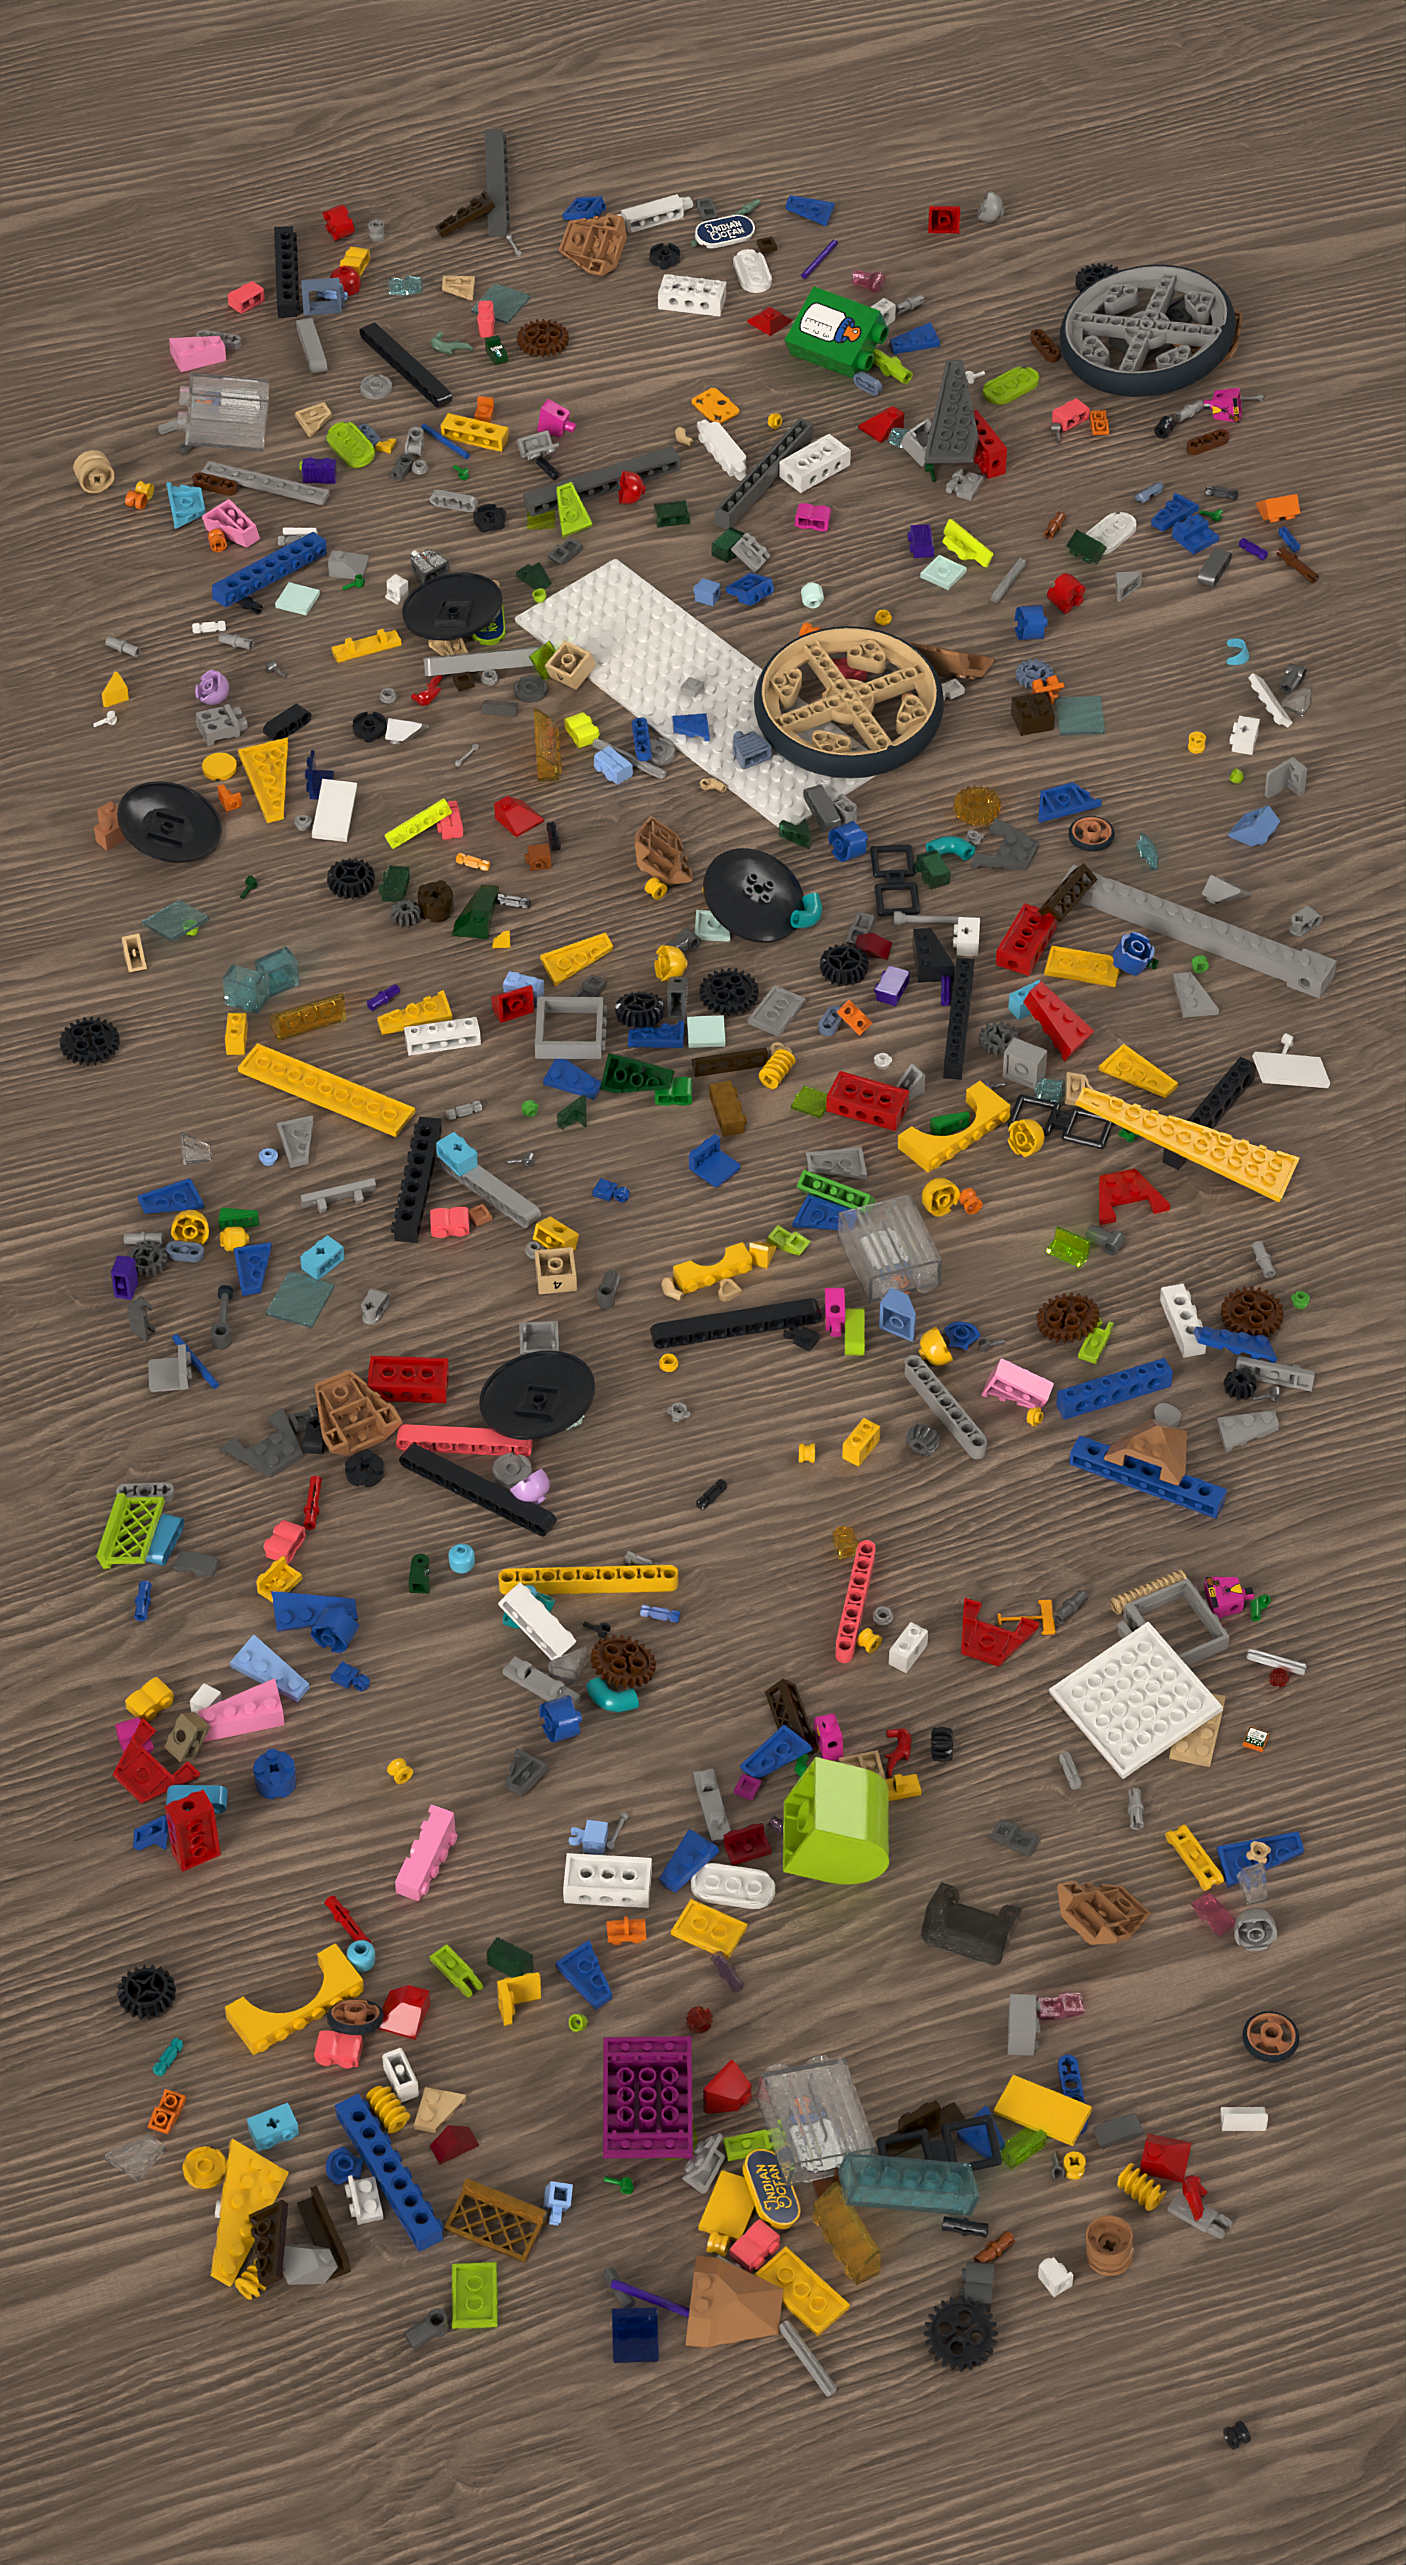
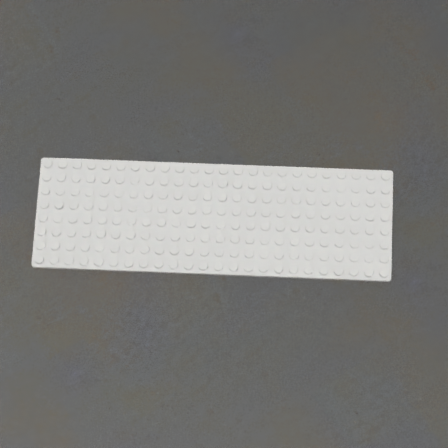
M613 559L548 597L542 603H538L515 617L517 624L554 653L564 640L590 652L596 666L586 678L637 718H646L650 728L664 739L672 742L678 750L718 781L727 785L728 789L783 832H788L813 816L803 796L804 789L822 785L830 800L833 801L840 794L846 795L875 777L836 778L816 774L786 760L772 746L771 759L742 770L732 751L733 735L737 731H741L743 734L754 731L766 740L758 725L754 709V693L762 669L617 559ZM688 677L704 682V688L696 698L681 692V686ZM797 697L793 707L783 708L779 705L782 715L808 704ZM707 714L710 741H704V737L697 735L692 738L684 734L674 733L672 716ZM831 721L797 734L800 738L811 743L814 731L832 732L850 738L851 752L868 750Z

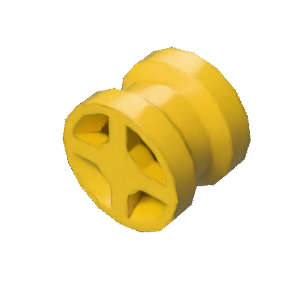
M139 481L135 491L137 494H146L147 500H150L154 493V485Z
M1193 732L1189 735L1188 750L1190 752L1198 754L1205 750L1206 736L1204 733Z
M653 877L646 883L645 891L651 894L655 900H659L666 894L667 886L664 883H660L657 877Z
M799 1443V1463L804 1461L815 1463V1443L810 1445Z
M866 1628L860 1633L856 1643L860 1647H865L866 1651L871 1654L880 1646L882 1637L873 1634L870 1628Z
M403 1758L395 1759L387 1767L388 1774L394 1776V1781L397 1784L407 1782L413 1775V1769L410 1766H406V1761Z
M1073 2151L1064 2157L1063 2169L1067 2178L1076 2180L1084 2175L1086 2160L1081 2153Z
M713 2230L708 2240L706 2252H716L721 2257H725L731 2236L727 2234L722 2236Z

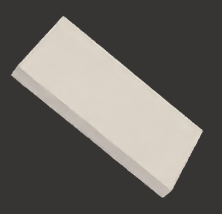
M322 779L312 838L347 842L357 783Z
M1254 1052L1252 1056L1262 1083L1328 1088L1330 1086V1081L1320 1057Z

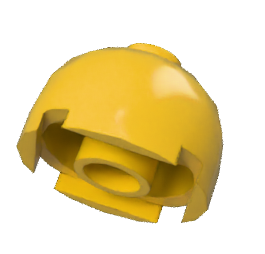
M660 946L656 954H659L658 960H655L654 963L657 978H662L661 981L669 982V977H681L688 965L683 952L675 946Z
M1032 1119L1017 1120L1011 1123L1008 1128V1132L1010 1131L1008 1143L1017 1155L1022 1154L1023 1157L1033 1155L1044 1144V1131L1039 1123Z
M945 1178L931 1180L926 1184L921 1194L922 1204L929 1213L936 1217L948 1214L951 1211L950 1207L953 1204L956 1205L960 1197L959 1189L953 1182Z
M196 1210L182 1211L172 1221L171 1235L175 1241L192 1242L202 1245L206 1242L209 1235L207 1219Z
M936 1326L922 1335L920 1339L921 1349L918 1352L923 1361L927 1359L934 1366H943L954 1361Z

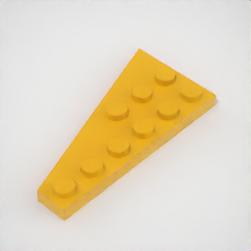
M288 737L238 749V755L266 822L283 820Z
M231 2139L229 2142L230 2150L226 2163L227 2171L223 2184L219 2212L220 2220L217 2227L216 2248L214 2249L210 2275L229 2287L233 2284L255 2241V2238L251 2236L253 2225L249 2221L248 2215L273 2204L289 2174L288 2171L234 2139Z

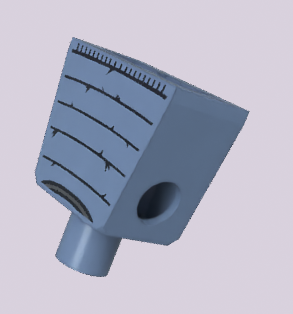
M737 731L733 735L732 751L742 770L771 759V745L756 732L751 731L743 734L741 731Z

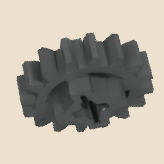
M1002 1021L999 1024L993 1022L992 1026L986 1024V1028H981V1033H979V1045L983 1046V1051L988 1049V1054L994 1052L995 1056L998 1053L1004 1056V1051L1013 1038L1019 1039L1018 1032H1015V1027L1010 1028L1009 1023L1003 1025Z
M145 1240L144 1244L137 1242V1247L131 1246V1251H127V1256L135 1259L139 1277L143 1274L149 1277L151 1273L156 1276V1271L162 1272V1267L167 1266L166 1261H168L166 1249L162 1248L160 1243L155 1245V1242L152 1241L148 1244L147 1240Z

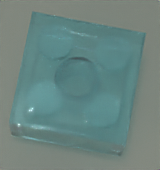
M287 946L255 960L257 986L267 998L300 985L297 959Z
M232 964L222 979L225 1004L259 1014L268 999L265 974Z

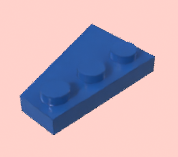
M793 195L789 196L786 203V210L824 226H827L835 208V203Z
M931 322L890 339L889 345L893 354L939 347L940 341Z
M191 1178L137 1196L144 1214L204 1209V1203Z
M271 1242L233 1248L242 1296L261 1293L272 1248Z
M783 1725L739 1767L746 1775L760 1779L813 1749L810 1744L786 1725Z
M689 1829L659 1877L660 1883L676 1893L719 1853L718 1847Z
M590 1940L555 1962L556 1968L595 2010L612 1999V1992L604 1973L601 1971Z

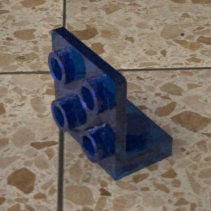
M311 750L310 757H307V767L309 768L305 769V779H308L306 792L310 793V799L318 800L322 779L334 780V771L316 770L315 750Z
M657 2307L612 2309L614 2363L659 2361Z

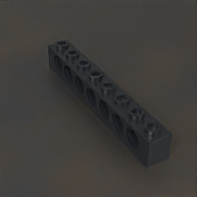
M293 226L274 227L278 318L297 317V311L300 310L298 255L296 252L297 233L293 232Z
M956 959L944 1059V1079L962 1080L975 959Z
M1240 1056L1187 1121L1213 1129L1255 1079V1063ZM1164 1147L1163 1163L1179 1170L1188 1159Z
M419 1116L418 1124H414L415 1137L411 1138L410 1143L412 1151H408L407 1162L409 1164L405 1165L404 1168L405 1179L401 1181L402 1194L399 1193L398 1195L399 1208H395L394 1218L396 1221L392 1222L391 1233H394L395 1241L418 1242L435 1166V1158L437 1157L436 1142L441 1139L442 1134L441 1118Z

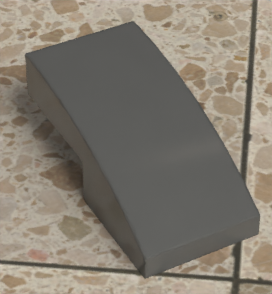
M711 197L696 199V206L703 222L718 219L715 205H713Z
M569 537L562 546L557 545L549 553L548 558L560 565L575 557L583 549V545Z
M857 912L846 943L855 945L857 935L870 933L876 919L875 916Z
M591 975L582 982V988L572 997H598L607 985V981Z
M317 1404L309 1405L308 1411L290 1414L289 1421L295 1433L306 1431L309 1418L313 1416L319 1417Z
M180 1551L173 1568L176 1572H194L196 1577L214 1576L220 1559L207 1554Z
M999 1820L991 1833V1838L1000 1844L1030 1857L1040 1842L1038 1835L1021 1831L1019 1825L1004 1820Z
M1135 2113L1112 2119L1092 2128L1103 2150L1122 2140L1124 2143H1127L1144 2134Z

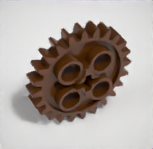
M537 319L536 323L530 321V325L525 323V327H520L521 331H518V346H520V350H524V353L529 352V356L535 354V357L541 355L542 358L544 355L550 357V354L556 356V352L562 353L561 349L565 350L566 346H568V330H566V327H562L561 323L557 325V321L551 323V319L547 322L542 319V322H539Z
M1244 1286L1243 1291L1236 1289L1235 1294L1230 1292L1229 1297H1225L1221 1307L1222 1322H1225V1327H1230V1332H1244L1253 1336L1264 1334L1268 1338L1269 1332L1275 1334V1330L1280 1329V1324L1283 1323V1304H1279L1280 1299H1274V1293L1268 1295V1290L1261 1292V1287L1254 1290L1253 1286L1250 1287V1290H1247Z
M1073 1292L1069 1296L1063 1293L1061 1298L1055 1295V1300L1049 1298V1304L1043 1303V1308H1039V1313L1037 1314L1039 1331L1043 1332L1044 1337L1048 1336L1049 1340L1055 1338L1056 1343L1061 1339L1063 1343H1066L1069 1339L1073 1343L1075 1338L1081 1341V1336L1088 1337L1087 1332L1093 1333V1328H1097V1322H1100L1099 1309L1097 1304L1093 1303V1299L1088 1300L1087 1295L1081 1298L1080 1293L1073 1296Z
M614 1634L611 1639L608 1636H605L604 1640L599 1639L598 1643H595L590 1655V1662L593 1663L592 1669H596L595 1674H602L601 1680L607 1678L608 1684L615 1682L616 1687L622 1684L624 1689H626L627 1685H630L633 1689L635 1684L638 1687H642L643 1683L647 1685L655 1673L657 1661L654 1660L655 1655L650 1654L651 1649H644L645 1643L639 1645L638 1639L633 1642L631 1641V1636L624 1639L623 1635L617 1638Z

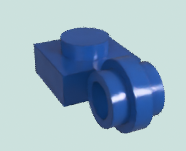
M600 1178L592 1191L594 1197L609 1202L612 1197H615L618 1202L623 1203L630 1197V1192L626 1187L618 1188V1184Z
M341 1662L330 1675L331 1681L347 1689L352 1683L361 1692L367 1690L370 1686V1679L366 1675L361 1674L359 1676L358 1669L344 1662Z

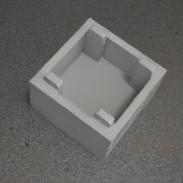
M928 418L908 431L900 444L921 467L925 466L924 458L932 427V422Z
M1013 1038L1004 1051L1003 1077L1036 1090L1046 1074L1047 1050Z
M558 1321L519 1323L520 1356L537 1351H559Z
M1010 1994L1008 2055L1034 2056V2050H1038L1039 2042L1035 2041L1036 2033H1040L1039 2019L1036 2018V2010H1040V2002L1036 2001V1995Z

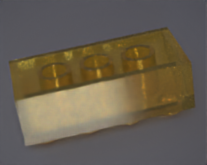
M533 708L538 782L559 780V773H562V764L558 763V761H561V752L557 751V749H560V739H556V737H559V727H555V720L538 708Z
M337 993L269 1014L270 1027L277 1041L346 1021L344 994Z
M836 2181L813 2203V2213L811 2215L814 2223L822 2228L825 2241L833 2246V2253L836 2259L844 2264L846 2276L849 2279H853L854 2283L858 2285L880 2274L881 2251L840 2184Z

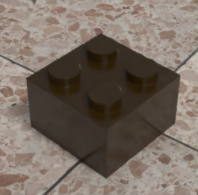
M1045 692L1012 698L1011 714L1021 736L1054 730L1055 713Z

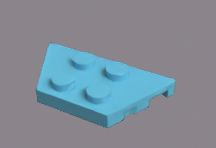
M166 482L175 529L206 514L201 488L182 484L180 487L172 486V483Z

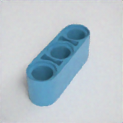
M165 1513L161 1516L146 1558L147 1562L162 1566L167 1563L182 1533L184 1518Z
M172 1785L167 1790L166 1805L174 1800L182 1799L193 1792L204 1789L214 1807V1812L216 1814L226 1811L228 1790L218 1785Z

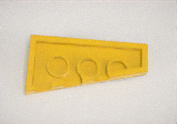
M605 932L540 955V961L554 986H557L611 952L613 945Z
M444 990L438 992V995L434 997L428 996L423 998V1001L414 1004V1002L408 1004L405 1009H396L377 1017L381 1035L404 1031V1027L453 1020Z
M1125 1044L1120 1046L1098 1066L1099 1071L1163 1098H1167L1178 1088V1082Z

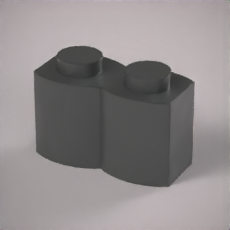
M967 2262L966 2269L962 2268L961 2282H965V2289L960 2288V2296H962L963 2302H966L968 2297H971V2304L974 2305L979 2300V2308L987 2306L986 2312H990L994 2264Z

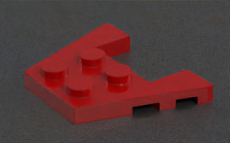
M1135 1168L1099 1176V1225L1116 1222V1215L1112 1208L1115 1206L1148 1200L1153 1213L1156 1214L1170 1211V1204Z
M965 1597L961 1654L999 1667L1039 1628V1622L1025 1617L1021 1618L1015 1632L976 1620L981 1611L982 1603Z
M144 1718L140 1721L112 1775L141 1804L167 1793L168 1787L172 1785H185L198 1779L201 1775L188 1761L171 1775L142 1746L156 1734V1730Z

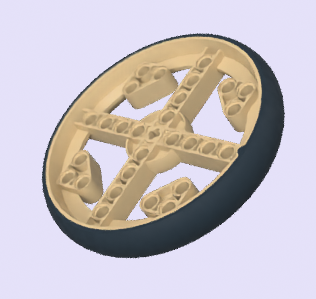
M842 626L807 633L792 640L777 651L767 662L758 678L754 693V709L758 725L764 737L786 760L802 769L828 777L864 778L887 773L905 765L917 757L929 745L938 731L942 720L944 697L942 685L935 669L928 659L911 644L897 636L880 630ZM847 652V664L849 667L876 674L885 671L886 660L901 670L863 683L854 679H845L828 654ZM807 662L827 689L824 698L781 715L779 705L783 708H791L795 704L802 687V672L797 668ZM916 689L918 697L908 695L902 702L896 721V731L901 736L891 741L871 714L874 704ZM834 720L842 724H852L870 750L851 752V740L849 737L823 730H816L812 733L811 743L800 738L797 734Z

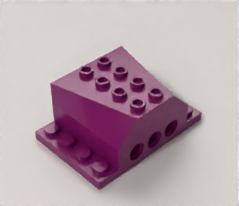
M691 2036L603 2037V2158L693 2159Z

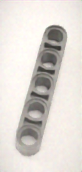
M313 319L296 320L297 332L311 374L326 372L327 362Z

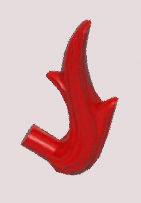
M443 675L433 677L430 683L426 684L427 690L420 692L418 695L413 693L411 699L421 706L429 705L441 691V688H437L442 680Z
M903 1728L886 1730L887 1738H897L898 1741L897 1748L891 1754L885 1755V1758L888 1759L886 1768L888 1779L891 1778L893 1768L902 1758H905L906 1761L909 1760L912 1739L909 1731Z
M1190 2175L1184 2179L1182 2190L1193 2218L1197 2222L1201 2219L1204 2211L1201 2198L1208 2191L1200 2184L1201 2178L1199 2176Z

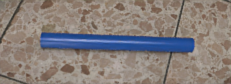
M425 423L422 424L421 428L465 459L470 457V454Z
M178 1334L172 1337L177 1346L186 1344ZM186 1345V1352L191 1354V1363L213 1389L218 1388L219 1383Z

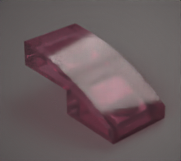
M1209 1892L1191 1903L1202 1921L1207 1920L1218 1937L1235 1925L1233 1917Z
M1060 1993L1059 1997H1037L1036 2001L1040 2002V2010H1037L1039 2020L1070 2018L1082 2015L1085 2012L1081 1993Z

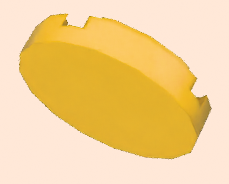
M213 753L203 760V774L211 780H227L236 773V760L227 753Z
M209 2146L198 2147L189 2152L182 2166L186 2181L195 2188L200 2189L212 2188L218 2185L226 2176L227 2171L225 2156L220 2150L212 2149Z

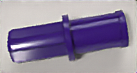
M394 984L385 991H379L375 997L366 1002L368 1008L374 1011L384 1003L387 1004L389 999L400 992L399 987Z

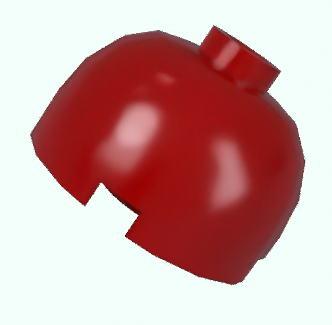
M338 267L330 275V278H339L340 284H343V292H347L348 296L356 294L359 291V287H361L360 276L352 267Z
M623 471L619 485H621V490L618 492L619 503L634 504L641 498V495L645 494L646 486L643 485L641 477L635 472Z

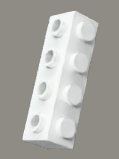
M477 1017L404 1027L408 1056L481 1045Z
M521 1582L498 1603L554 1663L576 1643L571 1632L566 1630L559 1623V1620L545 1609L544 1604L538 1601L531 1594L529 1588L523 1586Z

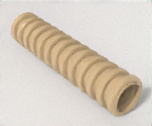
M1179 1569L1177 1572H1172L1171 1575L1167 1574L1166 1577L1163 1576L1160 1579H1156L1155 1582L1151 1581L1149 1584H1144V1587L1139 1586L1134 1588L1133 1591L1124 1592L1122 1596L1117 1595L1116 1598H1111V1607L1119 1615L1124 1612L1125 1604L1187 1579L1186 1574Z

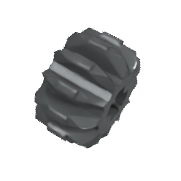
M402 899L401 902L396 901L392 905L390 916L395 925H400L401 928L403 926L409 928V925L415 926L416 922H419L421 909L417 902H412L411 899L408 901Z
M916 1423L907 1432L906 1443L910 1445L909 1448L913 1449L915 1453L918 1452L921 1456L924 1454L930 1456V1454L937 1450L940 1437L936 1434L937 1431L931 1429V1426L927 1427L924 1423L922 1425Z

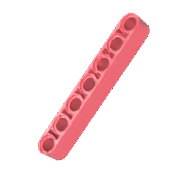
M408 1424L398 1427L396 1440L397 1448L403 1451L410 1444H417L431 1452L497 1456L514 1453V1455L521 1454L525 1457L531 1454L533 1440L508 1438L487 1428Z
M869 1540L861 1541L858 1544L836 1639L835 1657L841 1663L852 1661L855 1653L856 1641L875 1563V1544Z

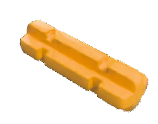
M458 853L456 857L458 864L463 865L465 863V866L476 869L480 868L483 871H488L490 868V862L486 860L481 861V859L469 855L466 857V854Z

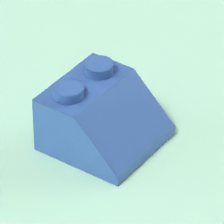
M1268 805L1245 813L1228 833V836L1251 847L1258 844L1263 845L1268 841V836L1276 831L1280 820Z
M890 1288L880 1302L879 1328L914 1342L916 1313L908 1294Z

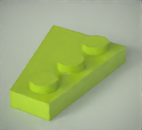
M569 482L557 487L556 494L562 538L592 527V522L573 483Z

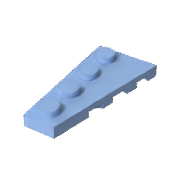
M254 1634L230 1662L231 1668L261 1684L275 1678L278 1693L297 1703L309 1689V1683Z

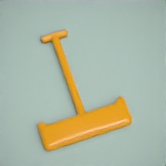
M1052 1600L1038 1601L1041 1605V1616L1001 1617L999 1613L997 1614L998 1625H1002V1621L1021 1620L1022 1617L1031 1620L1042 1619L1043 1631L1041 1634H1055Z

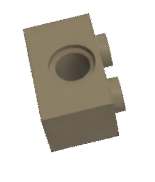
M196 1712L181 1713L176 1720L173 1731L168 1736L164 1748L180 1762L194 1760L211 1726Z

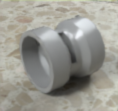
M378 219L370 221L368 224L370 240L375 242L382 241L385 238L383 231L384 222Z

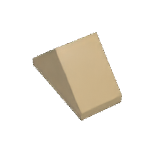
M139 933L121 937L128 971L134 972L147 969Z

